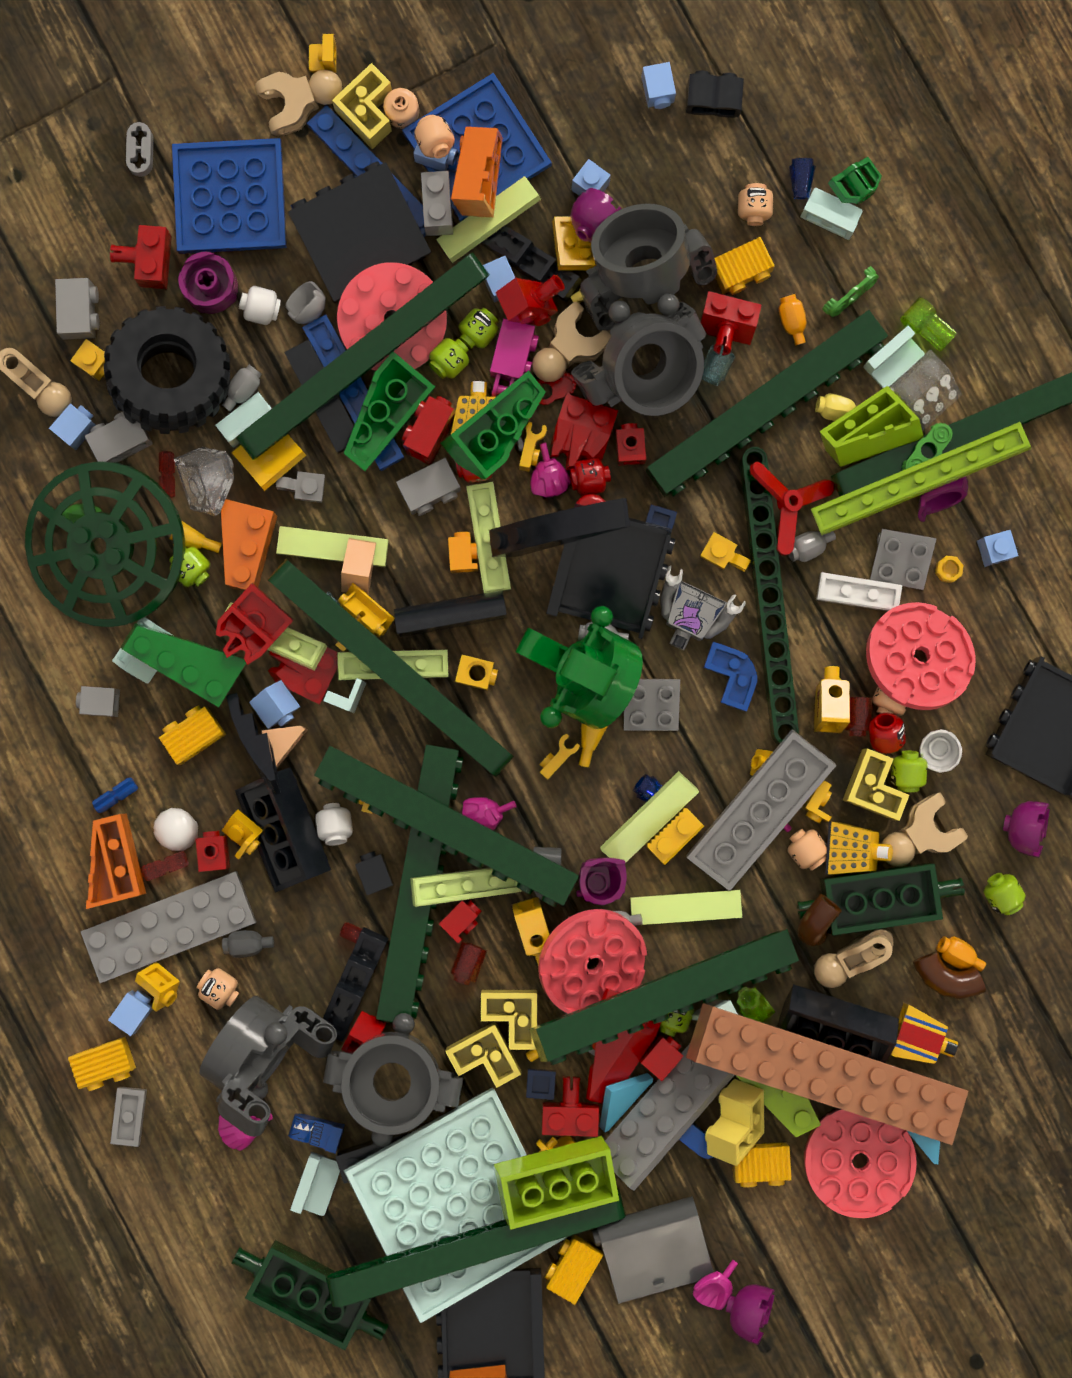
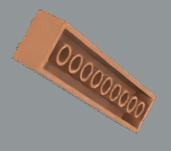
M705 1003L702 1005L686 1058L694 1062L953 1145L968 1095V1090Z

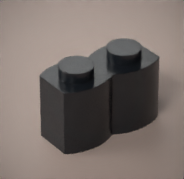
M704 70L690 74L687 84L686 113L727 118L739 117L742 111L744 79L734 73H723L721 76H714Z

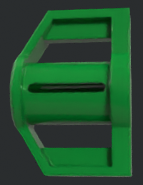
M866 157L831 178L828 184L841 203L860 204L876 192L882 175L870 158ZM862 168L874 183L873 187L860 171ZM844 181L854 196H850L841 182Z

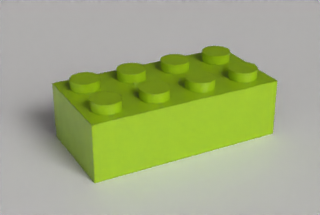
M602 1136L494 1164L503 1216L510 1230L619 1201L611 1151Z

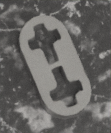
M141 122L130 125L126 138V164L131 173L138 177L148 175L153 167V134L149 127ZM139 131H143L144 135H146V137L141 139V146H139L137 139L134 137L139 134ZM138 153H141V157L146 164H141V168L137 169L133 162L138 161Z

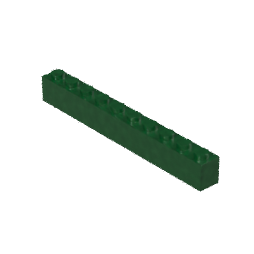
M866 311L647 467L646 473L664 498L669 494L675 497L686 489L684 484L693 478L696 482L708 473L706 468L715 462L717 466L730 457L728 452L735 447L741 450L753 441L751 436L759 431L763 434L775 425L773 420L780 415L784 419L797 410L794 405L801 400L807 403L819 394L818 388L824 384L830 387L841 378L839 373L846 368L850 372L863 363L861 360L863 356L868 353L871 356L875 355L885 346L883 342L888 337V334L871 311Z
M426 745L418 791L450 807V801L456 800L459 784L454 783L455 774L461 773L464 757L459 756L460 751ZM411 827L376 1017L378 1020L393 1022L394 1018L400 1013H407L413 1019L417 1018L419 1002H414L416 991L422 990L424 975L419 974L421 963H427L429 948L424 947L426 936L431 937L434 920L429 919L431 909L437 908V904L413 906L410 878L443 874L444 866L439 865L441 854L446 855L447 853L446 850L442 849L444 843L433 839L432 843L417 836L419 830Z
M329 746L314 774L315 777L320 779L319 785L333 791L334 787H337L344 791V798L358 804L359 800L369 804L367 810L381 817L384 813L394 817L392 823L406 830L409 826L419 830L417 836L432 843L433 839L444 843L442 849L453 855L461 852L469 856L467 862L478 868H482L483 864L492 868L491 874L505 882L508 877L517 881L516 887L530 895L533 890L542 894L541 900L555 908L558 903L564 906L579 877L578 874L332 746Z
M788 929L776 931L533 1027L529 1031L540 1061H550L551 1065H555L567 1060L566 1054L576 1051L577 1055L592 1050V1044L602 1041V1044H607L619 1039L618 1033L627 1030L628 1034H632L644 1029L643 1023L652 1020L653 1024L669 1019L668 1013L677 1010L678 1014L692 1010L694 1009L693 1003L702 1000L706 1004L719 998L718 993L726 990L730 994L743 989L742 984L750 980L752 984L768 979L766 974L775 971L776 974L792 969L790 964L799 961Z

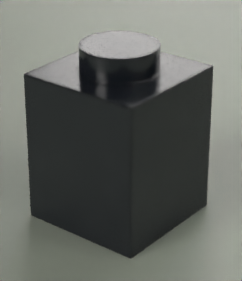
M375 851L359 857L361 862L355 864L366 895L394 885L383 854L376 855Z

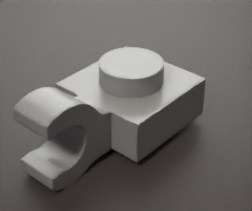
M298 471L297 479L288 477L278 479L276 481L277 490L295 492V500L322 503L325 475Z

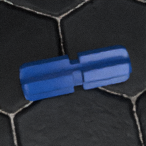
M127 778L113 787L112 791H107L92 802L95 810L98 813H104L116 805L118 800H123L137 791L138 786L132 778Z

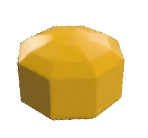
M945 556L936 563L935 574L941 582L953 583L962 576L964 565L958 557Z

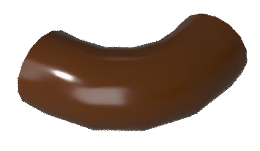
M819 894L799 922L797 929L799 939L808 946H818L824 943L828 937V928L842 912L841 909L831 899L823 894Z
M938 952L927 954L913 961L914 967L924 983L942 996L963 999L986 992L984 981L975 967L963 971L951 970L945 966Z

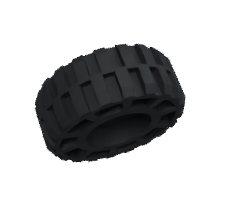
M158 306L156 310L152 311L144 309L137 312L138 316L135 318L128 317L121 323L122 329H117L112 333L110 337L111 345L106 346L104 353L105 363L103 365L107 390L112 397L116 409L123 411L125 418L132 424L137 421L140 423L141 429L149 432L152 429L160 431V434H170V431L179 430V434L189 431V427L195 425L198 428L204 425L207 416L214 417L219 411V404L226 400L228 385L230 384V358L226 352L224 339L217 336V329L209 322L205 324L203 317L195 312H192V314L186 313L185 309L175 307L174 310L166 309V306ZM176 353L192 363L194 373L187 382L178 387L159 388L148 383L142 377L141 369L151 357L157 354Z

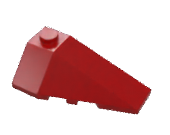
M605 988L601 1001L621 992ZM651 1020L643 1023L644 1029L635 1033L628 1034L627 1030L618 1033L619 1039L613 1042L602 1044V1041L592 1044L595 1056L594 1063L590 1066L586 1099L603 1104L606 1086L629 1078L655 1039L661 1022L653 1024Z

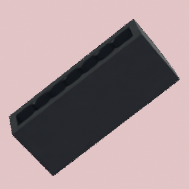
M502 590L394 609L396 630L399 637L507 619Z

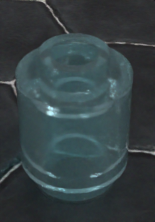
M711 345L704 359L702 380L715 386H719L720 382L725 380L735 360L732 348L730 354L722 355L724 345L721 346L720 354H717L714 351V345Z

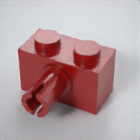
M139 225L136 246L111 245L110 250L113 253H110V261L112 263H134V280L140 287L167 289L172 236L166 227Z
M557 275L551 276L544 283L514 278L495 293L508 321L542 326L551 320L550 317L558 312L552 297L563 291L565 286Z
M708 291L700 322L706 334L717 337L714 345V351L717 354H720L722 345H724L722 355L730 354L733 341L751 345L759 319L761 304Z
M564 1076L562 1078V1101L543 1102L542 1135L598 1137V1103L579 1102L581 1078L573 1076V1085L570 1088V1076Z

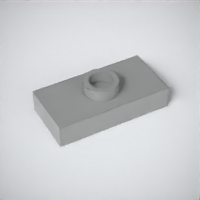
M121 1086L117 1088L110 1144L140 1146L147 1089Z

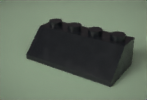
M291 767L277 772L281 794L275 795L262 778L235 790L244 815L263 830L257 839L260 842L257 848L275 893L331 870L327 855L318 838L317 830L313 825Z
M793 984L784 1002L777 1027L886 1063L897 1044L899 1018Z

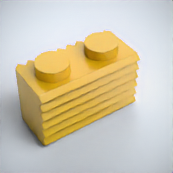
M761 237L716 257L717 275L715 279L723 294L731 292L734 295L746 289L745 284L753 280L757 284L770 278V273L775 266Z
M198 705L185 714L187 719L179 724L174 721L162 729L164 734L159 739L177 765L184 764L226 735L208 707L201 709Z
M682 808L681 812H678L677 816L673 817V820H670L665 827L661 828V831L657 832V835L653 836V839L649 840V843H646V847L662 864L666 865L704 825L687 808Z
M126 1036L68 1057L78 1089L87 1087L88 1091L103 1087V1081L113 1078L114 1082L130 1077L129 1072L136 1068Z
M788 1143L755 1144L737 1166L733 1165V1179L735 1183H740L741 1187H755L757 1182L764 1181L768 1182L770 1186H781L785 1184V1180L790 1181L791 1163L790 1146Z
M574 1234L570 1240L564 1239L558 1250V1253L561 1255L558 1262L550 1264L544 1278L547 1279L546 1288L575 1305L602 1259L603 1251Z

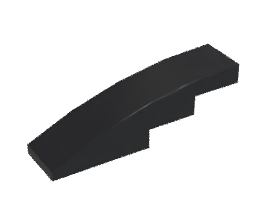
M506 225L480 243L499 258L506 256L510 266L532 281L544 283L553 275L559 276L564 283L565 289L555 296L564 302L569 300L582 282L580 276L570 270H558L555 258L535 247L531 240Z
M309 340L284 352L301 385L323 369ZM337 395L320 408L316 414L337 454L345 451L354 425Z
M237 693L227 695L232 720L249 759L260 777L275 795L281 794L274 751L267 733L259 735L258 726L253 714L244 715L243 706Z
M365 927L360 932L323 1017L324 1020L336 1029V1039L342 1042L389 939Z

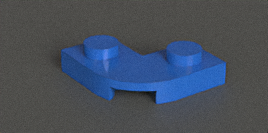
M712 642L703 668L729 677L720 703L747 712L757 684L755 666L745 653Z

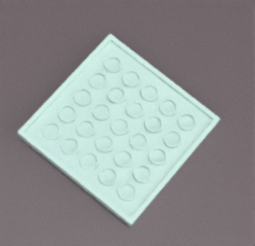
M490 1088L343 1171L385 1255L388 1256L505 1220L494 1164L526 1156L527 1154L495 1089ZM567 1237L402 1289L418 1321L422 1323Z

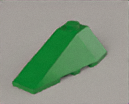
M394 351L390 353L375 371L344 451V455L363 471H366L415 415L420 402H426L428 397L435 391V386Z
M528 370L440 444L459 466L485 480L507 461L512 448L522 435L524 427L534 414L546 391Z

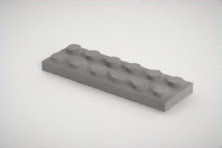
M792 729L687 853V859L730 891L832 772L836 764Z
M236 871L83 930L81 935L99 983H102L257 922Z
M690 1044L682 1052L684 1057L663 1081L657 1080L605 1140L611 1151L614 1173L633 1191L734 1077V1074L686 1058Z

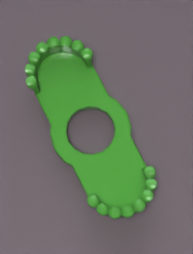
M871 266L865 269L864 274L866 278L861 283L853 287L838 302L831 298L830 301L824 304L822 310L831 317L839 315L877 282L879 276L876 274V271Z
M944 423L932 425L929 433L917 442L915 450L910 457L903 461L902 471L932 459L924 457L921 453V447L925 443H932L936 447L934 457L941 455L952 439L953 432L949 425Z

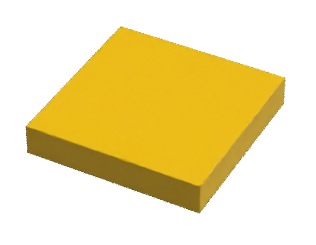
M288 434L254 460H252L241 445L232 452L264 491L306 456Z

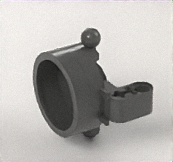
M657 204L629 206L608 216L594 232L591 250L596 266L586 270L589 277L582 282L580 292L586 311L600 331H608L618 323L612 321L608 310L615 300L622 297L643 298L647 304L658 302V310L663 315H673L679 309V300L674 294L679 291L680 280L687 270L699 285L709 284L716 277L717 267L713 250L699 230H689L686 224H683L680 216L670 208ZM646 259H656V261L650 264L632 267L637 262Z
M619 300L613 302L608 310L609 317L612 321L618 323L610 330L611 338L604 351L603 366L598 367L592 361H585L577 365L571 372L583 396L595 406L608 402L609 406L612 407L623 401L632 410L649 416L664 415L679 409L696 392L704 371L703 345L700 341L705 338L706 332L695 310L686 303L679 302V309L673 315L645 314L642 312L630 315V307L626 302ZM646 344L658 345L661 354L656 368L645 375L635 374L632 368V358L635 352Z
M256 995L246 1001L220 1031L202 1061L199 1074L222 1091L216 1099L219 1114L246 1135L256 1137L265 1131L271 1110L268 1104L262 1100L267 1096L269 1090L266 1081L279 1066L286 1052L295 1043L316 1058L327 1057L328 1053L332 1051L337 1032L330 1023L306 1007L300 1006L293 1009L289 1005L282 1013ZM250 1116L259 1117L261 1120H253Z
M400 1013L394 1018L392 1023L395 1032H385L368 1039L353 1054L331 1051L327 1056L323 1082L334 1085L333 1092L342 1093L345 1106L350 1115L361 1126L372 1131L371 1139L380 1148L390 1145L395 1134L405 1133L420 1125L432 1110L444 1112L445 1106L458 1107L464 1075L458 1076L454 1072L439 1070L436 1059L431 1051L418 1038L409 1035L414 1029L415 1022L413 1017L407 1013ZM387 1063L402 1065L411 1077L409 1091L398 1099H388L381 1096L374 1085L376 1071Z

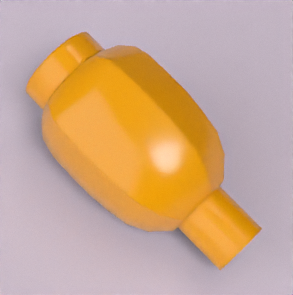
M795 294L780 298L781 304L779 305L778 312L785 331L793 335L795 346L806 343L803 331L806 328L807 320L802 302L796 298Z
M944 936L937 944L936 950L941 953L942 959L948 964L959 969L975 967L980 972L984 970L986 962L977 958L974 948L962 939L955 936L950 938Z

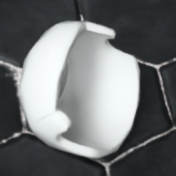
M942 729L931 731L922 739L919 749L920 757L927 760L928 769L942 773L951 771L959 764L962 757V746L952 732Z
M169 808L161 812L154 821L153 833L155 838L162 846L169 850L184 851L191 847L198 838L197 822L183 809Z

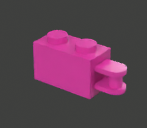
M503 318L490 369V377L495 378L491 397H496V395H499L508 388L507 386L499 385L500 379L509 381L510 386L528 370L531 372L532 362L528 361L530 351H536L539 336L535 335V326L511 322Z

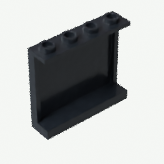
M376 161L364 168L365 173L357 177L354 174H350L340 180L341 185L333 189L330 186L322 188L315 193L316 198L308 202L305 198L293 203L291 205L292 210L288 211L289 217L292 219L334 304L339 302L346 286L361 271L381 263H402L410 266L431 255V250L386 162L380 165Z
M575 503L574 508H576V507H581V506H584V505H580V504H576V503ZM629 518L630 527L564 544L546 614L557 616L558 612L591 620V613L596 607L606 606L613 614V620L610 625L639 633L638 638L642 639L644 631L650 632L654 616L649 615L651 606H657L661 590L656 589L658 581H664L668 565L664 564L666 554H672L675 539L671 538L672 529Z
M1040 656L1027 662L1022 673L1025 677L1021 685L1017 684L1011 693L1010 698L1013 701L1009 709L1005 708L998 719L1000 726L997 732H993L986 742L985 747L988 750L985 755L1072 800V675L1045 662V658Z
M541 1268L512 1269L436 1314V1325L442 1326V1337H437V1354H443V1365H438V1378H449L450 1371L498 1365H505L507 1378H545Z

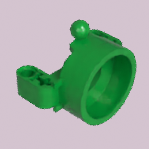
M606 606L596 607L592 611V624L587 629L589 631L588 634L569 648L527 627L515 651L556 672L555 677L558 685L556 697L552 698L551 706L544 708L540 715L542 724L547 728H555L561 723V713L593 729L605 728L622 714L637 689L643 665L641 650L633 642L604 628L609 626L613 620L612 611Z

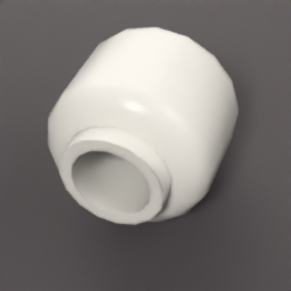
M252 286L247 294L242 293L239 309L244 310L243 316L245 320L268 325L271 320L276 321L281 300L277 299V295L273 290Z
M339 803L324 805V809L315 816L318 838L321 841H325V844L329 846L346 843L347 838L353 833L350 811L340 807Z

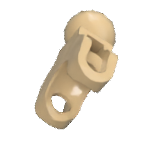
M327 69L318 70L311 76L310 80L306 76L294 78L287 73L276 72L257 81L255 89L257 94L263 99L267 100L278 97L285 99L283 111L272 117L269 121L271 134L279 137L299 131L306 124L310 113L319 109L318 103L322 105L333 104L332 100L342 91V81L339 76Z
M573 302L557 317L553 332L554 339L550 342L549 348L540 350L533 358V372L537 378L544 382H554L560 379L566 369L574 363L594 362L605 351L606 345L611 338V334L606 330H602L593 337H584L578 333L575 324L581 318L584 310L580 303Z
M5 348L0 351V370L36 400L38 408L42 413L50 417H59L67 406L72 403L71 393L66 386L50 380L17 350ZM11 357H17L18 365L14 369L7 368V361Z
M941 793L932 794L914 804L908 813L906 826L899 830V832L889 834L883 840L882 844H890L893 848L891 861H886L889 865L903 867L913 860L915 854H921L924 851L932 853L949 852L967 839L968 835L963 828L952 829L949 832L943 833L935 827L934 815L945 804V799Z
M886 928L873 929L839 949L837 954L828 953L822 955L814 965L816 980L822 986L836 988L844 984L848 977L851 978L859 973L871 970L887 961L893 951L894 939L892 933ZM876 943H880L884 947L878 949L875 948L873 945Z

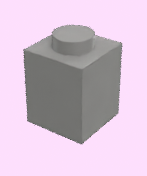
M81 686V692H78L76 696V708L79 709V714L118 717L120 690Z

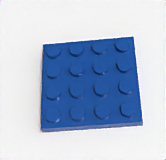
M494 73L423 116L436 115L443 117L448 122L454 135L455 149L458 152L453 166L448 165L447 171H449L451 195L460 156V138L464 136L465 127L498 128L503 137L496 196L525 176L527 180H530L552 166L549 157ZM423 117L402 129L404 136L414 151L417 145L414 131L418 122ZM424 165L427 172L439 171ZM451 200L452 211L460 222L468 216H462Z
M280 138L172 144L178 254L287 248L282 141Z

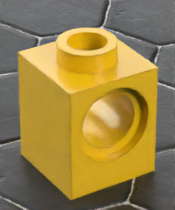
M462 655L455 682L488 691L489 685H495L498 670L493 669L494 662ZM475 666H481L485 669V677L480 681H474L470 678V670Z

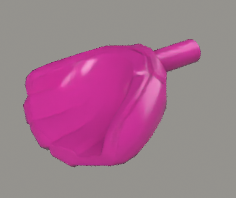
M546 442L541 443L540 448L543 461H540L532 472L531 492L534 495L544 497L558 496L568 489L571 483L570 476L559 461L555 458L550 459Z
M486 797L469 798L463 802L462 814L494 830L503 819L502 813L516 808V803L512 801L499 807L495 801Z
M271 1113L268 1121L273 1119ZM221 1115L219 1116V1135L228 1147L241 1151L247 1148L256 1138L246 1135ZM250 1116L253 1120H261L255 1116Z
M732 1259L723 1274L716 1271L701 1278L694 1285L693 1296L695 1300L702 1305L715 1308L716 1310H722L726 1307L733 1293L732 1283L728 1278L738 1263Z

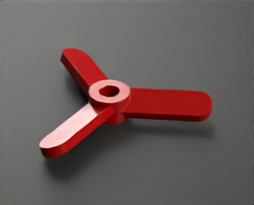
M755 462L750 466L752 476L777 499L780 518L776 548L780 555L787 556L794 549L798 510L804 505L830 496L834 491V483L831 480L824 479L798 490H788L763 464Z

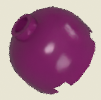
M588 188L586 192H582L572 206L571 222L576 235L583 241L591 242L597 227L608 216L621 210L620 206L616 210L611 204L613 198L601 190Z
M1039 801L1023 802L1015 807L1011 816L1006 815L1003 831L1008 832V840L1011 846L1019 853L1037 858L1040 857L1043 846L1039 844L1046 837L1050 813V809H1048L1049 803Z
M752 1284L740 1289L736 1297L730 1296L726 1312L730 1313L731 1327L740 1338L756 1345L760 1343L764 1333L759 1330L768 1323L774 1302V1289Z

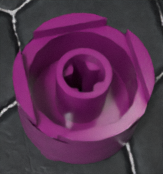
M199 252L190 256L185 261L178 276L179 287L190 305L198 312L206 314L219 313L226 310L236 301L238 281L231 266L224 258L211 252ZM208 279H211V280H212L211 285L208 286V287H206V285H207V282H206V281H207Z

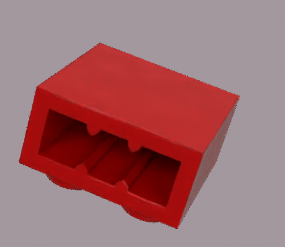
M429 396L426 402H420L415 412V416H417L416 422L413 427L409 425L406 428L402 437L407 455L428 466L433 463L442 446L440 443L445 440L453 425L455 412L454 408L451 407L452 403L440 396H437L436 399Z

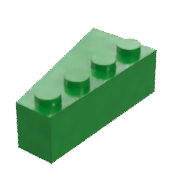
M136 623L121 645V649L217 707L220 706L246 664L244 657L233 654L227 658L222 650Z

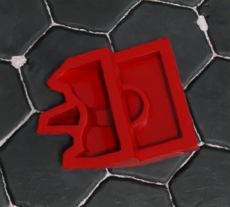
M566 394L551 440L550 457H558L561 453H565L567 456L566 471L573 469L574 464L581 459L598 458L602 461L618 410L603 405L595 406L588 400Z
M251 583L218 619L215 635L219 637L227 635L230 637L223 648L227 658L239 650H244V660L248 665L261 657L294 619L254 583Z
M327 647L314 671L269 651V655L280 662L278 667H271L268 672L275 683L282 680L288 690L320 705L337 670L338 652Z

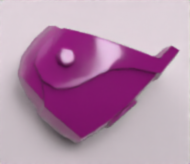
M965 476L921 494L918 504L919 520L925 522L926 515L942 511L961 502L968 492L967 477Z
M595 858L583 862L578 877L579 890L576 891L577 897H582L585 902L601 906L619 900L622 894L625 893L627 881L625 860Z

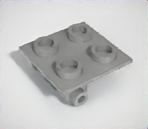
M882 529L881 533H878L877 536L878 547L870 580L924 590L936 538Z
M640 679L631 701L624 710V730L678 731L680 679Z

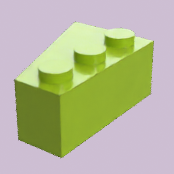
M888 386L820 431L825 450L840 467L924 438L920 419Z
M737 1076L742 1082L764 1090V1105L795 1137L821 1126L808 1098Z

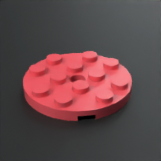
M381 263L361 271L346 286L338 304V330L346 349H349L381 324L388 311H397L432 284L433 281L420 270L402 263ZM446 311L394 351L414 369L426 363L430 359V352L443 340L447 324ZM384 358L371 369L376 371L380 367V365L385 361L386 358Z
M919 602L906 603L892 608L877 621L867 640V664L874 681L889 698L912 709L933 710L950 704L967 689L966 687L974 675L975 651L966 629L954 616L949 617L938 610L937 606ZM916 650L923 651L926 654L927 661L925 663L919 661L916 657L914 658Z
M604 909L582 911L559 924L544 943L538 966L540 983L554 1005L569 1014L601 1001L605 988L622 993L639 986L645 974L646 945L637 928L624 916ZM589 958H599V963L595 968L587 969Z
M837 1108L819 1121L821 1126L811 1131L804 1151L805 1173L814 1193L833 1211L852 1218L875 1217L891 1210V1207L898 1203L903 1196L905 1197L914 1181L917 1164L914 1144L907 1130ZM857 1154H865L867 1156V1164L863 1168L854 1167L852 1163L853 1158Z

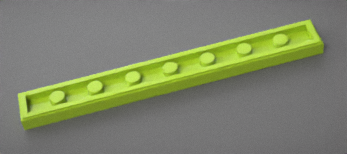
M1018 422L816 506L811 511L821 535H825L1031 449V445L1021 422Z

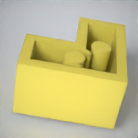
M372 63L332 100L335 112L371 149L375 148L392 132L390 120L378 109L384 102L387 94L392 91L391 82Z
M862 749L843 801L891 820L900 821L909 794L884 785L893 758L870 749Z
M537 990L481 991V1021H509V1050H536L529 1029L537 1026Z
M496 1021L446 1047L445 1052L458 1076L482 1063L486 1067L496 1088L521 1075V1069L511 1050H509V1046Z
M734 1079L720 1092L718 1101L721 1107V1115L715 1124L707 1129L705 1141L707 1142L708 1155L737 1166L764 1134V1090Z

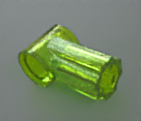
M918 297L900 317V320L905 327L909 326L915 334L923 336L941 352L955 337L957 332L936 315V309L924 298Z
M745 986L738 992L737 1004L740 1007L739 1011L744 1017L763 1023L776 1013L766 998L756 988H747Z

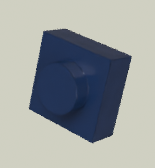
M651 504L646 522L672 529L677 512Z
M528 1068L526 1098L554 1100L556 1070Z

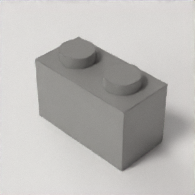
M449 171L422 172L421 182L426 236L453 234Z
M89 278L55 279L57 334L63 340L96 338L95 330H99L100 326L98 313H95V303L99 301L97 286H94Z
M124 412L117 414L114 417L115 420L106 425L101 423L92 427L89 430L90 433L85 435L98 462L118 463L153 445L147 431L141 429L140 423L137 421L134 424L129 422L125 418Z
M446 458L396 482L411 514L418 513L419 516L433 510L432 505L440 501L445 504L458 497L457 493L461 491Z

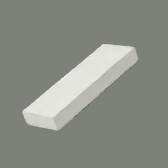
M821 572L816 600L889 611L899 606L902 585Z

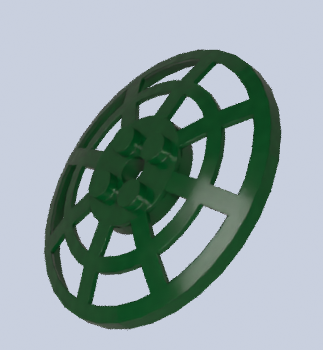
M99 461L69 468L54 477L43 488L34 501L28 516L25 530V550L33 579L40 591L53 606L79 622L92 626L114 627L127 625L145 618L155 612L168 599L180 578L185 554V536L175 505L157 482L131 466L117 462ZM89 471H112L132 478V481L123 493L104 487L91 488ZM78 474L80 491L65 498L56 509L44 501L46 496L59 483ZM142 485L159 501L167 515L168 524L153 527L146 512L133 500ZM93 496H106L116 499L118 502L111 513L96 512ZM82 499L85 515L73 523L62 514L71 504ZM127 508H130L138 517L143 530L131 532L121 519ZM39 511L50 520L45 534L46 553L34 556L32 531L36 514ZM58 525L68 532L67 548L54 551L53 536L55 527ZM172 534L174 542L173 561L168 578L165 579L152 572L157 551L156 538ZM97 538L103 539L106 543V550L103 553H99L95 549L94 544ZM146 540L147 555L144 566H141L131 560L134 553V543ZM70 559L78 570L72 583L61 572L57 564L58 561ZM49 564L56 579L68 590L63 604L47 589L39 575L37 566ZM124 570L137 576V579L129 587L120 592L117 591L113 579L114 576ZM87 578L102 579L107 595H95L83 591L82 589ZM145 582L161 589L157 596L145 607L133 614H126L121 600L137 592ZM78 597L93 603H110L115 618H91L74 612L73 609Z

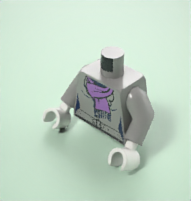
M671 566L667 568L666 581L660 594L662 616L667 620L666 625L676 630L669 643L670 645L684 651L690 637L701 641L703 638L711 639L727 629L736 614L743 610L746 604L745 601L741 606L733 604L736 595H732L727 603L681 581L682 569L678 576H672L670 574Z

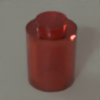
M849 697L850 723L844 731H849V736L864 737L866 736V731H869V725L872 720V698Z
M462 941L450 971L451 974L455 975L453 980L465 985H469L470 981L476 982L488 950Z

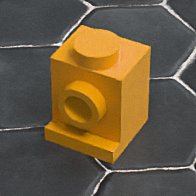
M456 532L454 537H448L451 573L478 572V564L472 563V560L477 559V544L471 543L470 532Z

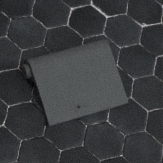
M693 1196L627 1214L621 1220L592 1230L596 1246H602L618 1304L697 1282L704 1276L713 1273Z

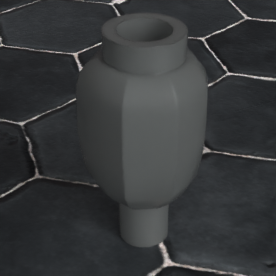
M234 931L228 938L222 939L224 955L229 954L233 958L255 956L263 948L274 947L273 936L262 937L255 931Z

